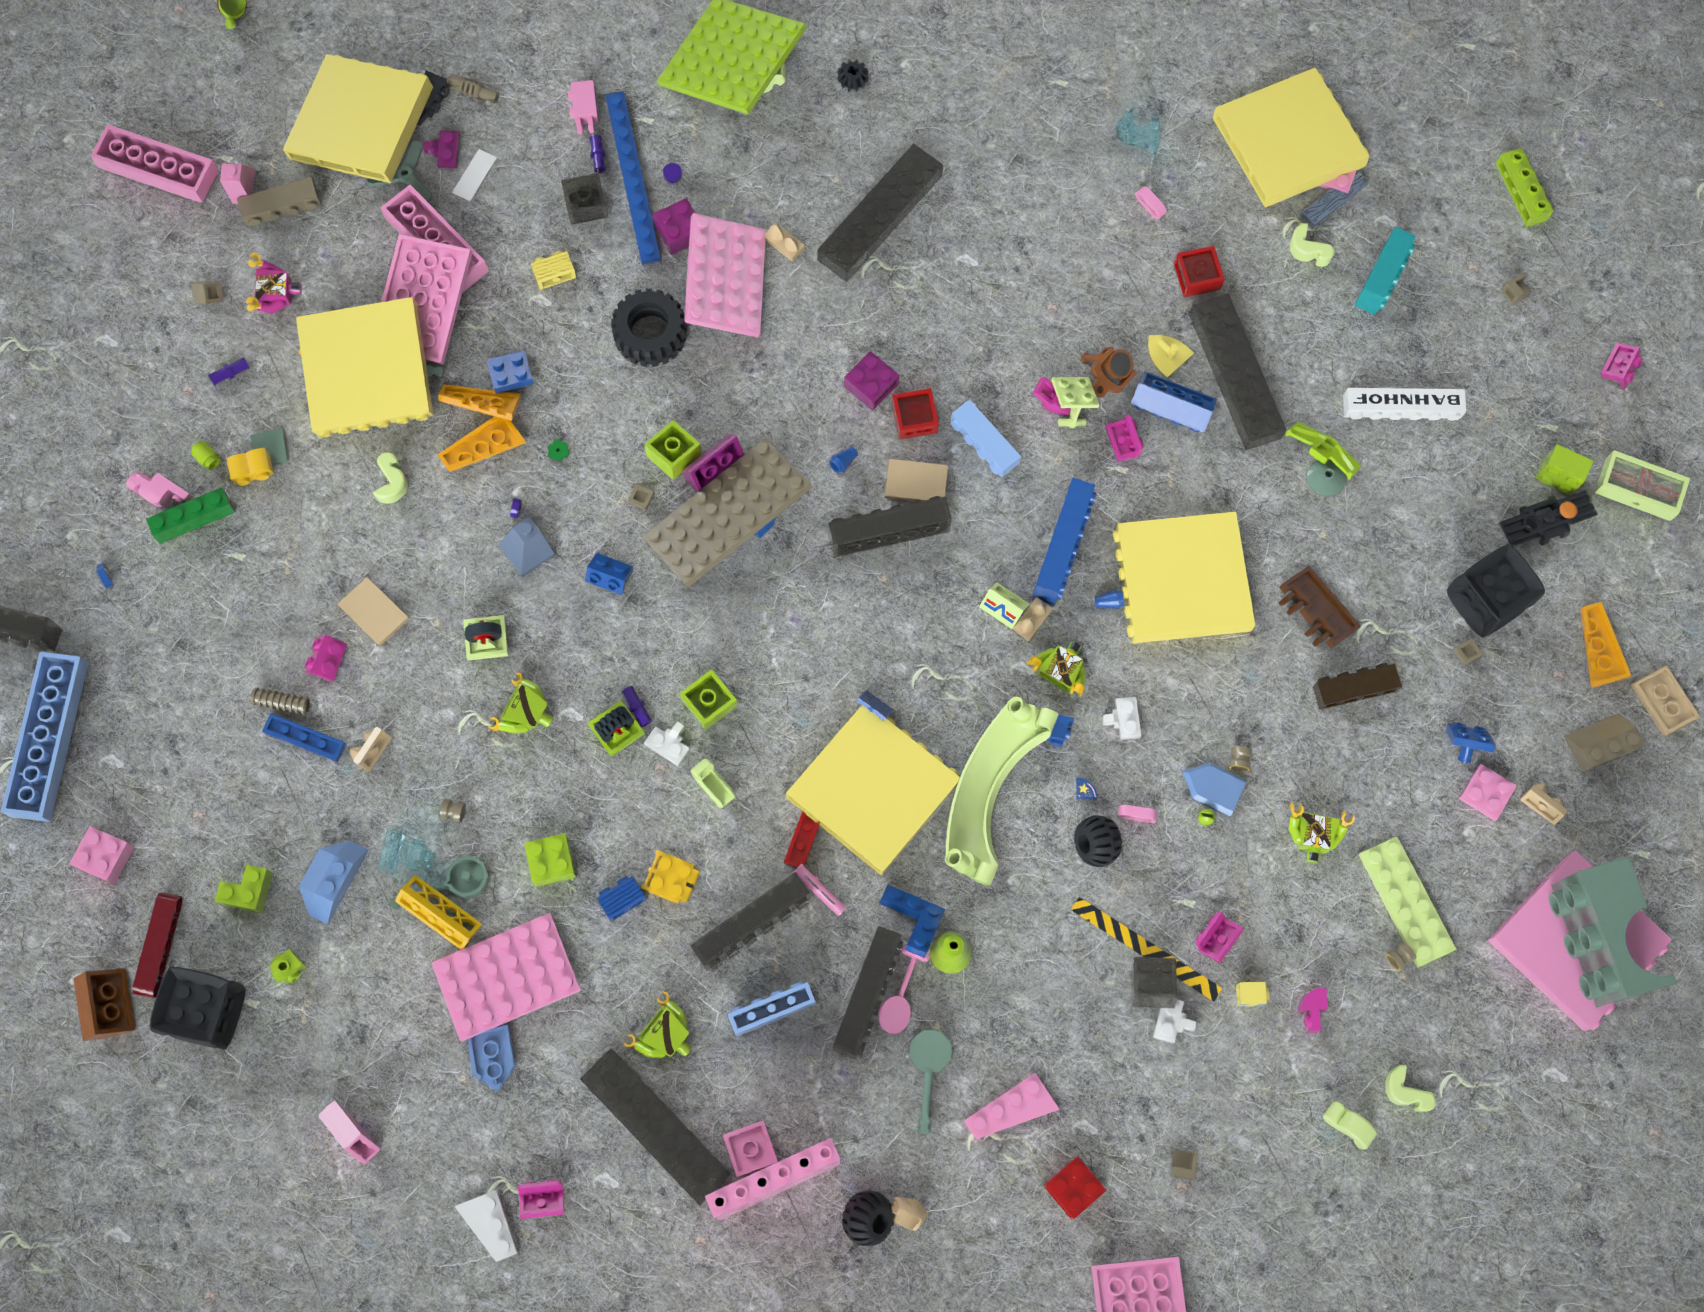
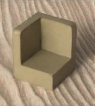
M1526 272L1508 281L1501 290L1512 306L1531 294V291L1523 282L1527 276Z
M207 280L191 283L195 303L209 304L224 301L220 281Z
M1174 1150L1170 1176L1188 1180L1195 1179L1198 1153Z

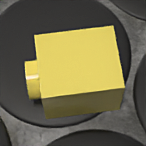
M1240 982L1236 985L1237 1007L1264 1006L1267 1004L1270 993L1265 982Z

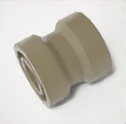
M1243 746L1232 747L1231 755L1233 758L1230 761L1229 768L1235 771H1250L1251 764L1249 758L1252 756V749Z
M445 798L440 807L439 818L444 820L450 818L456 823H461L465 815L466 804L463 802L454 803L452 800Z
M1401 942L1397 945L1395 951L1391 950L1386 954V958L1392 967L1397 971H1401L1407 962H1412L1416 959V954L1407 943Z

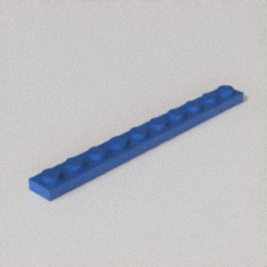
M624 91L605 94L641 263L647 264L661 261Z

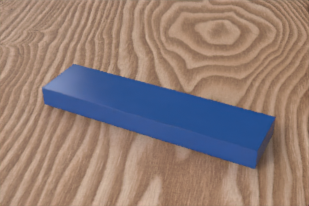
M270 713L262 730L267 735L335 762L339 761L346 747V743L272 713Z

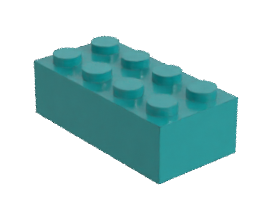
M1396 226L1394 227L1354 306L1373 315H1376L1378 309L1383 310L1416 246L1413 243L1416 238L1415 235Z

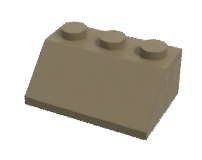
M1620 714L1564 736L1582 773L1636 752L1646 746L1637 727Z

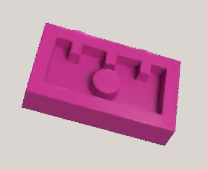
M1617 342L1601 372V377L1621 383V388L1626 389L1628 383H1631L1634 379L1636 368H1639L1642 364L1643 357L1641 356L1640 348Z

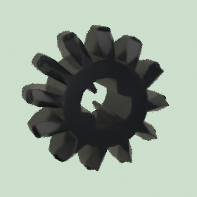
M849 59L848 64L842 62L841 68L837 71L838 83H841L842 89L848 87L847 90L849 92L851 89L857 92L858 87L864 89L865 83L868 82L869 71L868 68H865L864 62L858 64L857 59L855 62Z

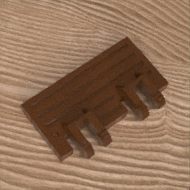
M1307 566L1279 587L1284 594L1289 590L1292 591L1278 602L1280 606L1287 604L1290 600L1296 603L1286 612L1289 616L1302 608L1300 613L1310 625L1315 621L1318 622L1304 633L1308 637L1319 630L1322 636L1316 638L1312 643L1315 647L1331 637L1326 644L1332 649L1361 627L1310 566Z

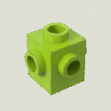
M290 949L276 955L272 959L273 963L269 965L273 971L270 973L278 983L282 981L285 984L297 981L301 976L300 973L307 968L296 953Z

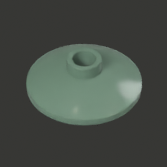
M1331 459L1325 464L1317 460L1307 471V482L1315 493L1322 496H1333L1344 488L1346 474ZM1325 473L1331 474V477H1327Z

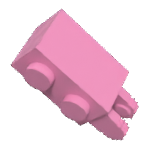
M593 80L572 82L571 90H568L569 102H573V107H570L571 119L575 118L578 135L583 132L582 125L587 124L590 133H594L593 124L599 122Z

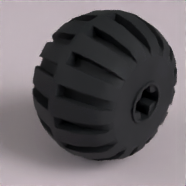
M1093 815L1081 821L1076 827L1074 833L1075 848L1079 857L1086 864L1104 867L1113 863L1119 857L1122 850V838L1120 830H1118L1119 828L1113 820L1105 816Z
M862 1191L853 1195L849 1202L846 1203V1209L842 1214V1226L850 1240L858 1245L868 1247L883 1242L888 1237L887 1235L891 1233V1227L894 1225L893 1219L895 1215L892 1213L890 1201L876 1191Z

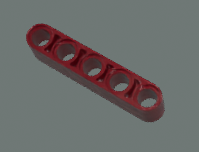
M160 892L156 897L132 987L134 995L151 998L157 997L182 908V896Z

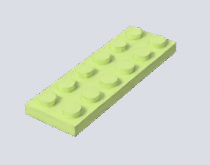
M1394 837L1361 852L1359 856L1403 941L1416 954L1414 962L1417 968L1457 950L1398 837Z

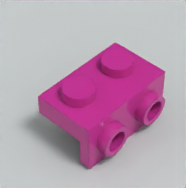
M1130 414L1126 415L1124 420L1106 424L1105 429L1117 462L1140 456L1144 444L1142 438H1138L1136 432L1137 424L1135 420H1132Z
M325 634L316 638L312 645V649H314L311 657H308L305 663V668H307L305 674H313L330 682L334 681L347 643Z
M1218 911L1216 915L1209 919L1208 926L1204 932L1199 933L1195 944L1199 952L1220 964L1244 930L1238 924L1227 919L1223 912Z
M550 1179L546 1182H526L518 1185L519 1215L521 1219L565 1214L564 1188L561 1180Z

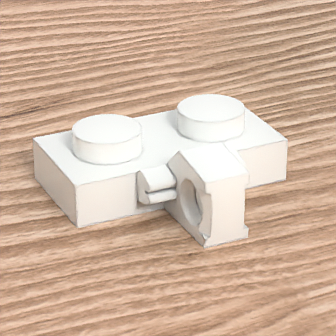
M1136 697L1115 699L1116 709L1112 710V714L1103 715V726L1114 725V729H1119L1120 740L1141 738Z
M679 722L675 724L672 730L667 728L665 732L655 726L644 742V745L676 766L681 764L690 751L687 746L681 743L683 738L680 735L685 728Z
M1162 996L1153 1038L1175 1043L1177 1032L1182 1033L1183 1029L1195 1030L1196 1021L1186 1019L1187 1014L1182 1013L1184 1001Z

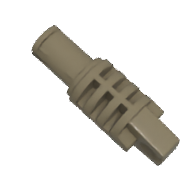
M453 74L448 78V86L461 94L471 98L474 97L477 100L485 99L494 104L499 99V92L484 87L480 82L478 83L467 77Z

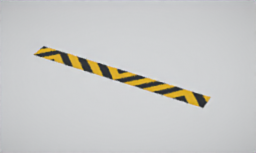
M1081 897L1073 905L1071 911L1213 1002L1216 1000L1222 988Z

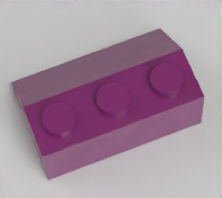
M727 434L681 470L686 482L697 492L701 491L703 487L744 455L735 434Z

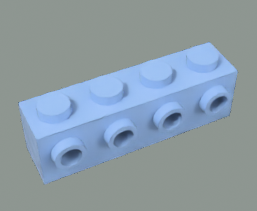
M970 400L951 414L952 427L957 432L960 431L966 443L970 446L972 445L976 449L978 456L990 464L989 467L993 473H998L1002 478L1020 464L1021 456Z
M802 981L790 986L791 989L784 992L782 989L771 993V997L764 1000L763 997L755 999L747 1007L743 1008V1005L731 1009L732 1013H729L728 1017L736 1037L815 1006V1000L808 982L804 984Z

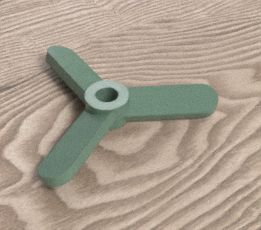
M413 141L403 165L397 169L391 183L400 181L408 186L411 185L428 202L432 199V192L413 174L422 144L419 141ZM367 179L368 185L371 187L388 184L387 182L375 179Z

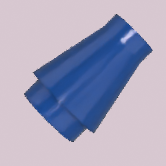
M850 446L848 449L833 455L829 465L836 473L844 472L858 456V452L854 447Z
M1115 589L1094 597L1096 608L1120 609L1121 606H1124L1122 590L1117 591Z

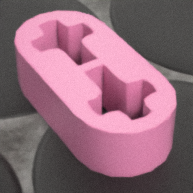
M1143 186L1136 192L1138 201L1155 219H1160L1167 213L1164 204L1148 187Z
M1130 805L1119 806V818L1148 823L1157 822L1158 811L1155 809Z

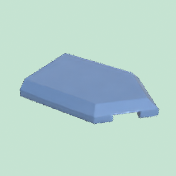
M1210 762L1182 771L1192 799L1225 815H1232L1247 782L1246 779Z
M509 1024L497 1026L467 1039L473 1076L497 1092L516 1067Z

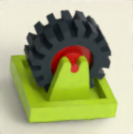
M621 700L587 723L610 757H613L645 734Z

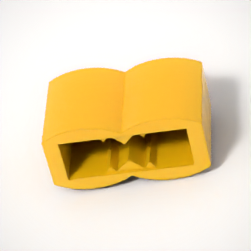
M258 448L226 458L230 478L235 485L245 486L255 479L260 481L266 480L274 474L270 453L266 448Z

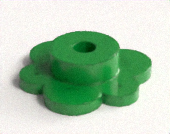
M555 439L547 447L550 459L556 458L557 461H561L569 456L568 444L566 442L562 443L559 439Z

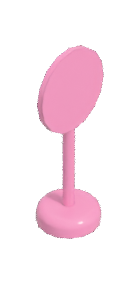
M903 945L902 953L910 957L911 961L898 996L888 997L882 1003L878 1015L882 1029L892 1034L899 1033L905 1029L910 1020V1005L903 998L916 960L927 962L931 957L929 953L926 954L925 958L908 952L905 950L907 945Z

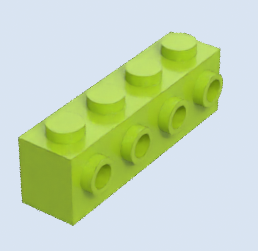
M1522 147L1501 154L1495 164L1526 227L1547 221L1553 213V207L1545 196L1543 186L1538 182L1537 174L1532 169L1527 154L1524 153Z

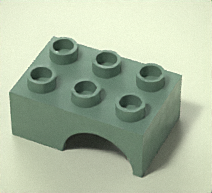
M1629 857L1580 870L1551 885L1553 892L1548 897L1550 908L1556 917H1563L1568 930V933L1564 935L1565 948L1571 958H1578L1584 973L1579 976L1581 991L1586 999L1594 1000L1596 1008L1677 983L1674 975L1660 976L1642 969L1632 959L1626 945L1628 923L1638 911L1648 907Z

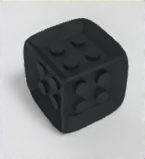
M1510 544L1496 549L1476 562L1463 574L1459 575L1447 588V595L1456 610L1471 629L1482 638L1511 622L1545 594V588L1537 574L1522 555Z
M170 966L162 979L153 1006L150 1030L159 1035H169L182 1041L226 1050L234 1036L242 1011L245 986L236 981L226 980L209 973Z

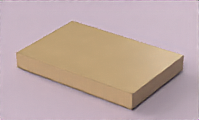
M889 459L885 498L944 505L948 465Z
M368 577L337 604L379 647L409 620L408 616Z
M1667 665L1631 684L1664 737L1700 718V715Z

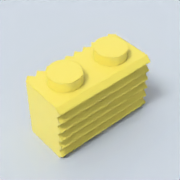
M557 251L550 257H539L530 263L540 290L576 278L575 270L567 251Z

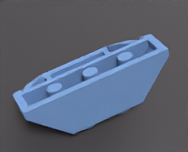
M346 841L318 850L299 885L310 917L329 925L368 849L352 841Z

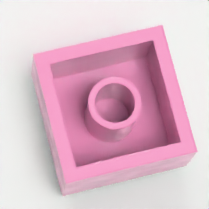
M89 826L69 864L115 885L135 847Z

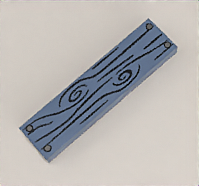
M1357 170L1349 193L1331 188L1303 210L1301 215L1315 227L1365 187L1369 180Z

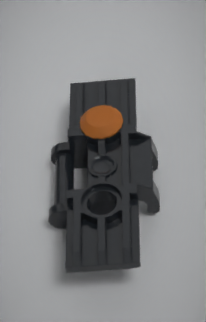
M1586 490L1563 499L1557 500L1552 495L1547 500L1531 506H1522L1519 508L1520 515L1501 521L1499 524L1512 547L1541 537L1540 545L1543 546L1548 544L1551 538L1559 536L1562 539L1567 537L1570 533V525L1597 516L1598 513ZM1550 507L1552 510L1540 516L1534 515V512Z

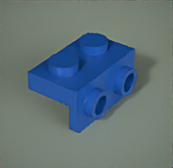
M596 553L587 566L585 581L622 595L625 583L633 572V566Z

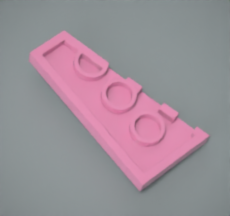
M1034 1073L964 1120L975 1139H979L1057 1111L1059 1108L1036 1073Z

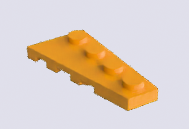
M443 384L438 394L440 402L511 421L521 401V393L501 392L496 394L495 390Z
M494 416L437 454L447 470L452 472L525 444L526 441L510 420Z
M1602 602L1582 607L1580 613L1591 689L1631 677L1632 675Z

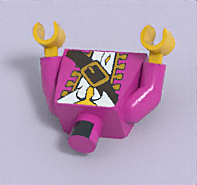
M257 253L249 255L256 262L249 260L248 265L250 267L258 265L259 268H256L255 297L249 296L245 301L246 303H251L246 307L248 311L252 312L257 308L258 311L273 314L291 304V295L302 294L301 283H292L290 276L285 270L264 259L261 261V257Z

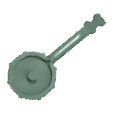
M470 855L453 860L445 874L446 881L433 886V888L440 893L450 890L452 894L465 900L482 895L490 881L486 864ZM390 898L392 908L398 910L401 905L395 902V898Z
M924 1029L910 1041L909 1059H911L919 1071H924L921 1117L918 1119L921 1127L917 1131L921 1134H929L928 1124L931 1123V1118L929 1117L933 1072L938 1073L951 1062L952 1044L941 1031Z

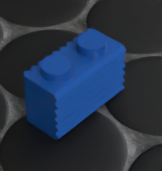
M625 876L617 881V886L612 889L607 887L599 892L600 896L597 897V900L611 922L647 900L633 876L630 878Z

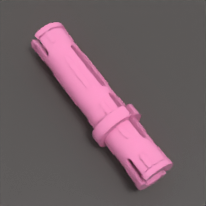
M802 863L793 872L806 885L805 888L807 890L810 889L837 916L841 915L847 908L819 881V877L817 875L814 876ZM805 876H807L818 887V889L811 882H809L805 878ZM821 891H823V892L834 902V904H832V903L821 893Z

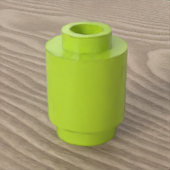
M198 441L192 446L191 455L203 468L213 470L220 464L219 454L206 441Z

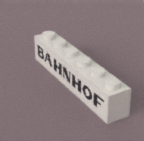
M1347 388L1343 395L1344 417H1351V419L1370 417L1373 420L1390 418L1391 420H1398L1400 418H1409L1410 420L1429 418V420H1438L1440 418H1448V420L1454 421L1461 419L1466 412L1465 389Z

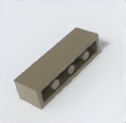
M312 177L236 198L241 217L247 227L257 226L266 221H275L280 217L295 215L298 212L313 210L321 206Z

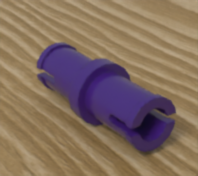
M595 134L589 138L591 143L590 156L593 159L594 172L600 174L606 171L604 161L605 150L602 147V137Z
M243 357L230 365H223V368L208 374L215 386L228 378H234V375L250 368Z
M633 686L625 688L622 694L630 706V712L634 713L641 727L647 726L652 722V719L644 707L645 703L639 699Z

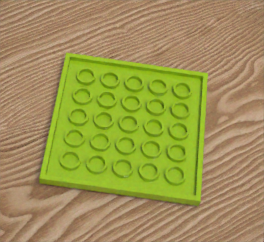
M712 0L657 79V83L659 86L749 115L807 27L805 23L729 0Z

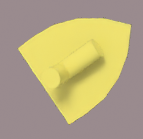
M1149 335L1148 337L1150 357L1157 369L1166 378L1194 354L1185 344L1172 337L1163 335Z

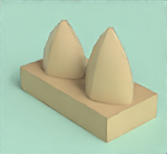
M777 223L772 225L764 234L765 241L792 262L805 249V245Z
M1036 597L1015 625L1013 631L1030 641L1050 615L1053 608Z
M378 727L365 732V744L363 747L349 749L353 762L370 772L392 737Z
M1545 783L1533 785L1520 799L1553 825L1562 819L1568 811L1563 807L1561 798L1552 799L1547 795Z

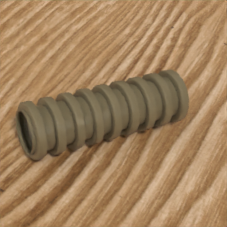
M255 687L250 696V702L254 706L256 704L259 707L264 705L265 708L270 706L271 709L276 707L277 710H289L291 713L295 711L297 714L301 712L302 715H305L310 707V700L307 696L303 698V696L299 695L297 697L296 694L272 692L269 689L266 691L264 688L259 689Z

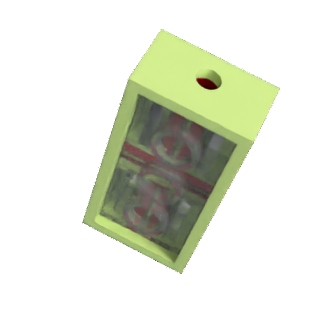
M1614 450L1605 459L1595 493L1671 521L1680 513L1690 478Z

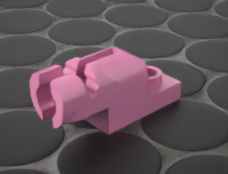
M136 471L126 482V486L130 490L157 507L164 508L171 499L179 504L193 499L188 492L159 473L151 478Z

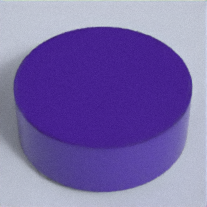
M676 163L667 164L663 168L664 179L669 183L680 181L682 178L681 167Z
M513 499L510 517H519L522 506L521 499Z

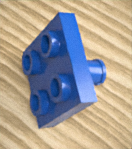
M1462 723L1447 724L1446 733L1452 744L1461 746L1458 756L1459 761L1471 763L1474 749L1494 753L1496 744L1487 729L1482 727L1469 728Z

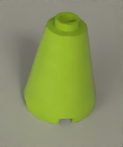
M944 932L938 935L931 944V961L942 972L947 974L959 973L970 963L972 957L971 945L963 935L957 932Z

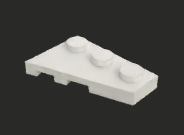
M497 1190L455 1206L496 1262L518 1254Z

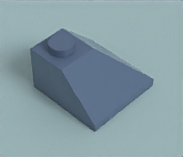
M530 517L515 525L499 545L521 577L555 555L543 534Z

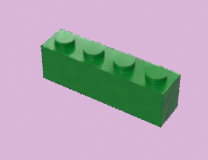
M221 487L146 518L152 536L161 544L231 515L235 511L229 496Z

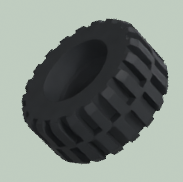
M646 288L644 292H641V289L636 290L634 295L629 293L625 296V301L620 300L617 304L618 309L613 311L611 327L618 351H621L625 359L630 358V362L635 365L640 362L643 367H647V364H652V367H656L658 363L663 362V364L669 362L670 357L674 359L678 356L677 350L682 351L684 342L687 339V326L684 319V311L681 309L680 303L674 300L672 295L669 293L664 295L662 290L657 289L654 292L652 288ZM647 316L659 317L668 324L667 329L661 336L649 340L636 337L631 332V329L638 320Z

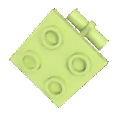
M1052 377L1051 381L1061 408H1071L1069 419L1059 418L1058 426H1069V428H1075L1076 426L1085 427L1087 423L1086 418H1078L1081 408L1099 407V402L1089 377Z

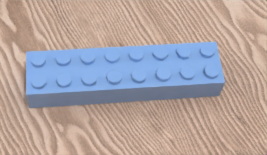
M47 652L39 653L1 812L9 817L51 822L89 664L79 656Z

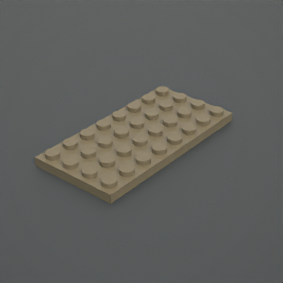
M765 438L703 487L701 491H698L643 535L642 538L688 588L808 492L812 485Z

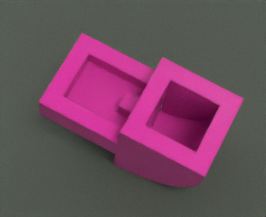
M1040 377L1032 394L1043 402L1041 406L1059 415H1069L1071 408H1061L1053 383L1046 377Z
M1317 988L1310 991L1299 1002L1298 1012L1307 1013V1015H1304V1026L1308 1028V1033L1321 1031L1320 1012L1328 1009L1326 988Z

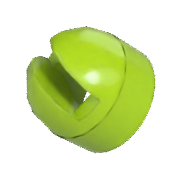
M1203 809L1198 814V821L1201 825L1209 826L1215 820V814L1210 809ZM1202 814L1211 815L1212 818L1202 817Z

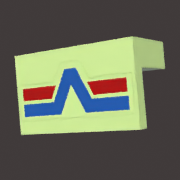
M996 582L989 589L979 607L1013 629L1030 604Z

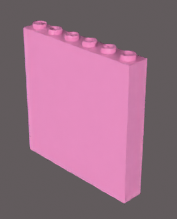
M1575 850L1562 860L1488 941L1583 1031L1596 1029L1602 1023L1601 1017L1604 1014L1608 1015L1616 1006L1614 1003L1596 1008L1593 999L1588 1000L1585 998L1579 985V976L1584 974L1578 958L1573 959L1569 956L1564 945V935L1568 933L1563 917H1556L1550 908L1548 897L1553 892L1551 885L1580 870L1593 867ZM1641 910L1638 911L1631 918L1626 929V945L1632 959L1642 969L1648 971L1655 965L1656 961L1654 959L1658 955H1663L1669 949L1668 944L1672 939Z
M829 1138L706 1195L705 1198L713 1217L723 1220L839 1166L840 1157L832 1139ZM805 1161H809L807 1167H802L800 1165ZM766 1180L767 1183L764 1187L758 1185V1183ZM724 1200L723 1206L719 1207L718 1202Z

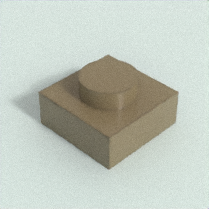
M636 484L628 499V504L647 511L655 493Z
M1473 638L1453 649L1464 666L1483 656Z

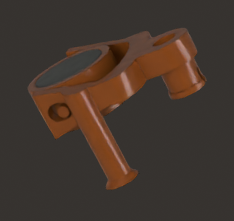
M1104 347L1101 353H1083L1081 356L1084 364L1094 362L1091 366V372L1096 379L1092 383V387L1097 398L1104 397L1108 391L1120 393L1137 374L1133 370L1132 356L1126 350H1114L1113 347ZM1109 379H1121L1118 385H1115Z

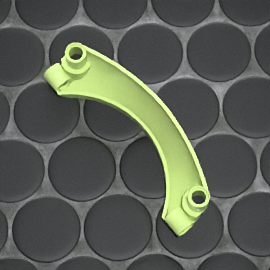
M1013 697L982 735L961 774L949 816L945 862L957 872L966 875L980 884L991 886L999 866L991 838V817L997 794L1005 778L1016 763L1031 749L1050 737L1059 715L1057 712L1048 708H1041L1040 710L1035 705L1026 703L1020 697Z

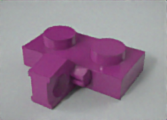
M440 130L439 139L424 141L423 149L425 154H433L434 157H437L438 168H457L459 131Z

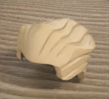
M893 1198L891 1209L895 1215L894 1222L912 1231L922 1227L929 1213L926 1212L917 1199Z

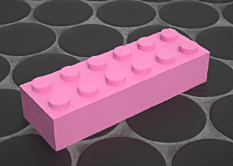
M108 124L91 155L98 168L203 203L218 173V169L211 159Z
M411 185L407 186L381 207L384 218L401 235L467 248L473 251L463 292L489 272L485 260Z

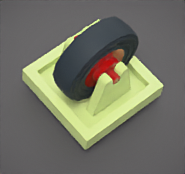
M504 615L463 620L466 657L468 661L509 656Z

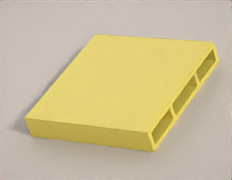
M326 54L284 145L283 151L293 161L391 183L433 86L429 78L422 73L415 74L404 69L397 70L390 66L383 67L372 62L365 63L354 58L347 59L339 55Z
M1316 68L1218 106L1214 111L1213 120L1265 208L1336 179L1340 175L1361 169L1366 166L1370 157L1368 149L1362 145L1358 133L1354 132L1350 120L1345 117L1341 105L1336 102L1332 90L1326 86L1322 74Z
M413 297L296 317L311 428L314 434L324 438L330 437L332 433L348 434L350 430L366 431L372 426L383 428L388 427L390 423L406 424L409 420L424 421L428 417L434 416L418 306Z
M1236 512L1117 524L1116 529L1113 531V540L1117 542L1118 549H1116V560L1120 561L1121 566L1118 573L1119 579L1123 580L1124 585L1121 588L1123 599H1126L1127 605L1124 607L1125 618H1129L1127 633L1128 637L1132 638V644L1250 632L1253 630L1255 620Z
M862 705L786 792V799L805 812L814 822L818 823L820 821L819 826L882 876L957 787L960 774L954 768L945 766L939 756L930 754L924 744L915 742L909 732L896 727V723L890 717L883 721Z

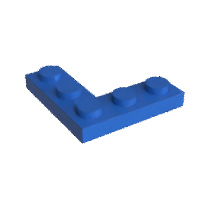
M888 884L879 904L918 920L905 950L925 958L945 909Z

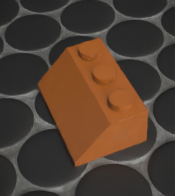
M125 968L86 971L73 978L83 1041L105 1039L135 1031Z

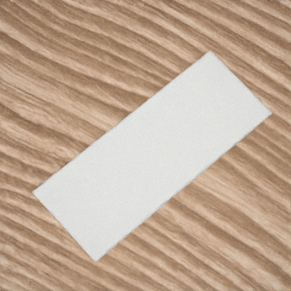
M478 149L452 193L471 201L497 157Z

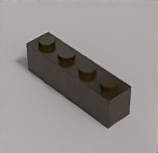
M1382 663L1370 670L1368 667L1356 670L1357 673L1349 674V672H1343L1335 678L1330 679L1329 676L1319 678L1318 682L1313 686L1319 709L1397 692L1402 687L1396 665Z

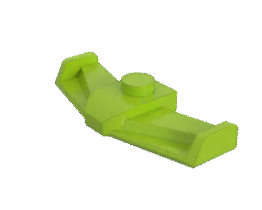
M1297 421L1285 434L1288 437L1292 436L1312 446L1308 453L1323 464L1331 459L1348 476V480L1354 477L1361 468V464L1337 440L1306 424Z

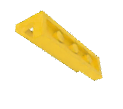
M414 875L401 888L395 902L460 950L468 945L470 939L482 926V923L417 875ZM415 883L421 887L422 892H416L410 887ZM428 897H434L438 900L439 904H432L429 902ZM445 910H452L456 917L448 916ZM462 922H468L474 928L469 931L463 927Z

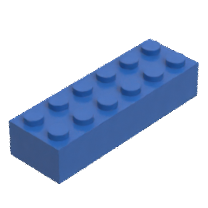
M1072 477L1032 598L1036 599L1037 597L1055 605L1057 599L1061 600L1097 492H1094L1095 484Z

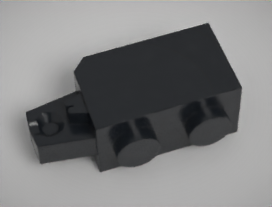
M427 70L424 75L429 78L433 89L417 123L420 126L427 117L432 118L434 113L439 111L440 103L443 98L448 96L450 90L446 78Z

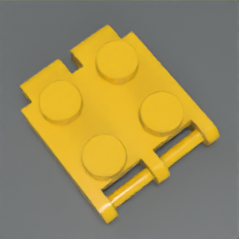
M656 850V857L652 867L648 868L649 874L640 889L676 904H679L680 901L687 903L693 890L687 884L695 886L700 871L694 869L695 865Z

